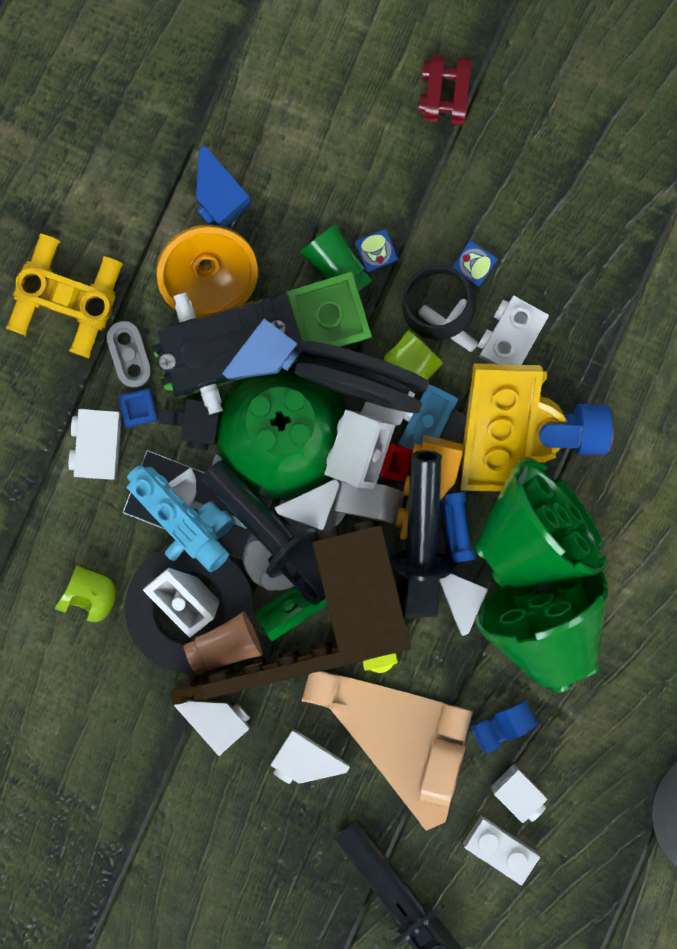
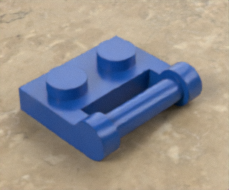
M466 492L447 494L440 500L447 555L452 562L476 559L475 549H471L464 502H467Z

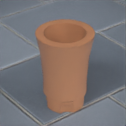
M244 611L225 624L196 637L195 641L184 645L187 660L196 675L206 671L212 672L223 666L263 655L257 634Z

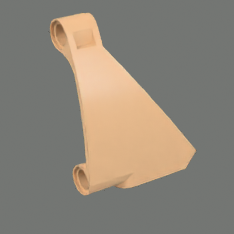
M326 671L309 674L302 701L327 707L335 714L425 830L445 823L466 747L464 743L473 711Z

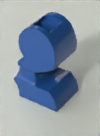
M523 700L502 711L496 712L489 719H481L469 725L483 753H491L501 747L499 742L519 738L539 725L529 706L528 700Z

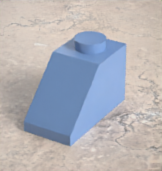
M263 319L222 375L232 380L276 374L282 368L288 371L300 355L295 351L299 345L266 319Z

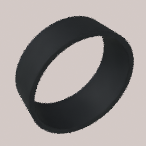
M443 265L425 267L416 272L406 284L402 302L403 316L408 326L424 338L443 340L454 337L470 324L475 313L476 300L472 288L464 276L451 267ZM429 275H450L462 281L466 286V306L455 320L447 324H425L416 319L408 308L407 296L409 291L419 280Z

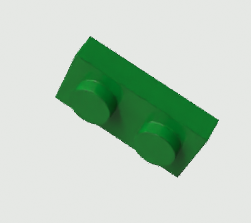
M294 586L254 614L271 641H274L326 606L327 601L324 599L318 605H312L305 600L300 591Z

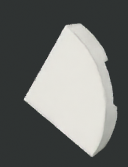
M189 468L168 484L189 507L192 506L193 500H195L194 497L196 498L195 495L197 494V481L193 470Z

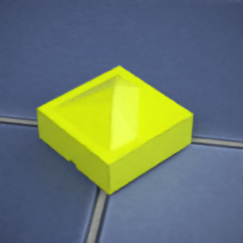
M396 653L363 661L364 670H371L377 673L388 671L394 664L398 663Z

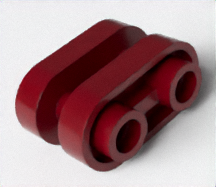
M431 54V60H424L422 81H428L427 94H420L418 114H425L424 121L438 123L439 113L452 114L451 124L464 125L471 58L458 57L457 67L444 66V55ZM442 79L455 81L453 100L440 99Z

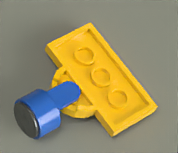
M474 363L458 480L460 491L501 492L513 467L521 459L532 458L538 462H546L556 458L555 454L560 448H573L575 454L606 455L611 450L614 440V415L612 409L606 404H577L573 414H563L559 405L548 398L540 397L544 372L541 365Z

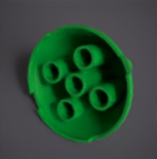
M290 367L288 371L282 368L276 374L245 378L230 392L223 403V411L219 415L216 437L222 460L257 495L269 499L292 500L332 480V477L325 475L327 468L326 460L338 434V422L346 409L344 402L337 392L299 377L294 373L295 367ZM285 424V430L279 431L277 426Z
M523 458L513 467L479 533L478 540L474 542L476 552L480 557L487 560L493 569L492 576L501 587H506L509 584L512 587L521 588L600 573L606 568L607 556L601 557L599 547L604 542L592 517L579 498L561 478L554 481L544 472L548 467L532 458Z
M601 571L592 576L515 588L509 584L506 587L500 586L482 602L481 607L483 611L480 616L476 615V625L483 637L537 685L552 688L555 693L565 692L572 687V683L584 677L592 676L599 671L598 658L609 588L607 579Z

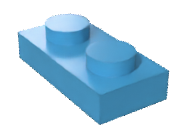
M429 384L427 391L423 393L420 399L422 403L420 413H413L398 444L413 451L415 443L421 444L423 435L439 438L458 398Z

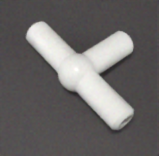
M461 299L447 319L427 305L421 307L418 316L431 325H444L455 320L463 312L467 300ZM464 331L451 337L452 340L469 352H473L478 345V341Z

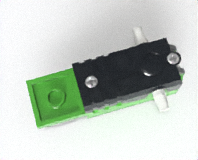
M349 272L294 290L276 293V296L263 297L256 302L250 301L240 307L234 306L198 318L195 316L192 303L187 296L188 294L176 295L173 298L176 302L175 309L180 323L156 330L158 341L151 348L157 358L158 368L163 371L164 376L161 381L165 390L174 391V395L178 398L201 392L205 407L208 408L210 415L223 411L217 387L245 379L230 380L222 375V373L263 319H266L299 345L295 351L300 355L294 363L308 359V356L301 352L305 341L343 347L372 338L353 273Z

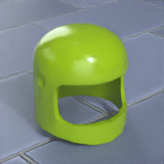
M408 329L399 343L388 351L383 358V361L409 370L426 380L443 364L412 329Z
M76 566L70 583L55 609L66 613L70 606H78L88 611L87 621H103L113 608L116 599V587L108 577Z

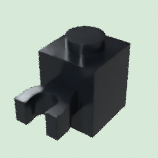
M186 399L184 413L161 409L159 423L181 426V440L188 441L187 448L208 450V444L216 445L220 412L209 415L208 408L205 407L203 401Z

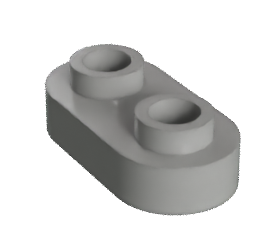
M117 322L111 326L107 333V343L118 378L128 387H141L150 379L151 366L140 331L130 322ZM123 333H128L131 336V341L127 345L119 343V336ZM132 365L140 367L141 373L139 376L131 377L129 375V368Z

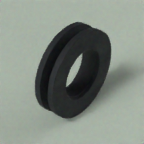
M305 341L303 343L301 352L314 359L315 362L314 364L297 363L294 373L299 377L329 390L375 405L408 413H420L422 403L409 396L408 393L409 391L426 392L429 381L394 364L352 350L319 342Z
M166 548L145 561L131 580L125 600L126 623L134 643L152 662L170 671L195 673L190 667L184 651V645L187 643L171 638L161 628L156 616V603L143 591L144 587L168 568L186 574H198L209 578L219 588L224 599L225 615L221 625L243 611L253 624L255 612L254 596L245 573L230 557L218 569L209 572L197 558H192L185 550L175 561L170 560L165 555V551L168 549Z

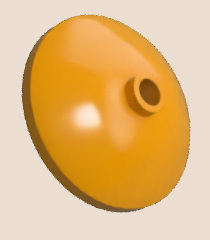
M205 224L181 231L166 244L157 262L156 276L160 293L165 301L176 310V302L173 297L187 293L195 316L198 318L234 306H243L255 289L258 279V265L253 249L239 233L224 226ZM204 259L211 261L207 266H202L199 263Z

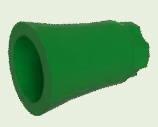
M336 223L299 252L326 279L352 272L358 292L372 281L363 271L365 269L352 252Z

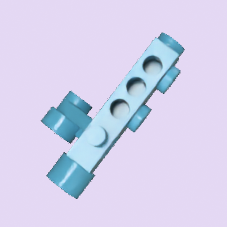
M139 465L129 473L127 479L130 483L126 488L175 539L165 551V555L170 560L175 561L185 550L192 558H197L209 572H213L228 559V551L217 541L235 523V520L226 510L221 511L213 501H209L197 513L171 488L166 478L158 474L153 467L144 468L142 465Z

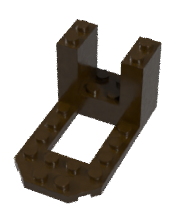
M367 521L351 525L353 532L340 535L338 529L318 533L319 540L312 542L336 637V647H332L331 642L311 646L312 651L307 654L299 655L298 650L278 654L279 659H276L275 662L266 663L265 658L246 662V667H243L242 670L234 671L233 666H227L214 670L209 674L208 678L202 680L198 679V675L180 679L176 682L177 687L170 691L172 705L188 702L187 698L192 697V695H194L195 701L205 700L410 650L411 646L382 527H374L373 521Z

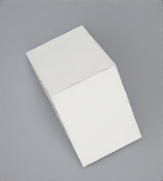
M337 479L275 507V510L279 515L324 530L340 485Z
M340 481L334 511L395 525L399 507H403L405 495H403L402 491L386 485L376 484L375 489H366Z
M450 574L439 581L460 634L464 636L469 634L488 589Z

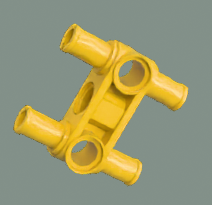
M40 233L31 261H27L24 264L22 271L16 278V288L13 294L16 303L6 329L26 336L35 308H39V306L77 319V322L80 324L69 351L90 358V352L98 331H102L105 328L108 319L112 315L113 304L116 298L113 289L123 263L103 256L95 282L90 284V286L52 273V270L49 269L60 240ZM38 276L41 279L40 289L36 293H27L24 287L26 280L29 277ZM93 299H102L105 303L103 313L98 316H91L88 313V304Z

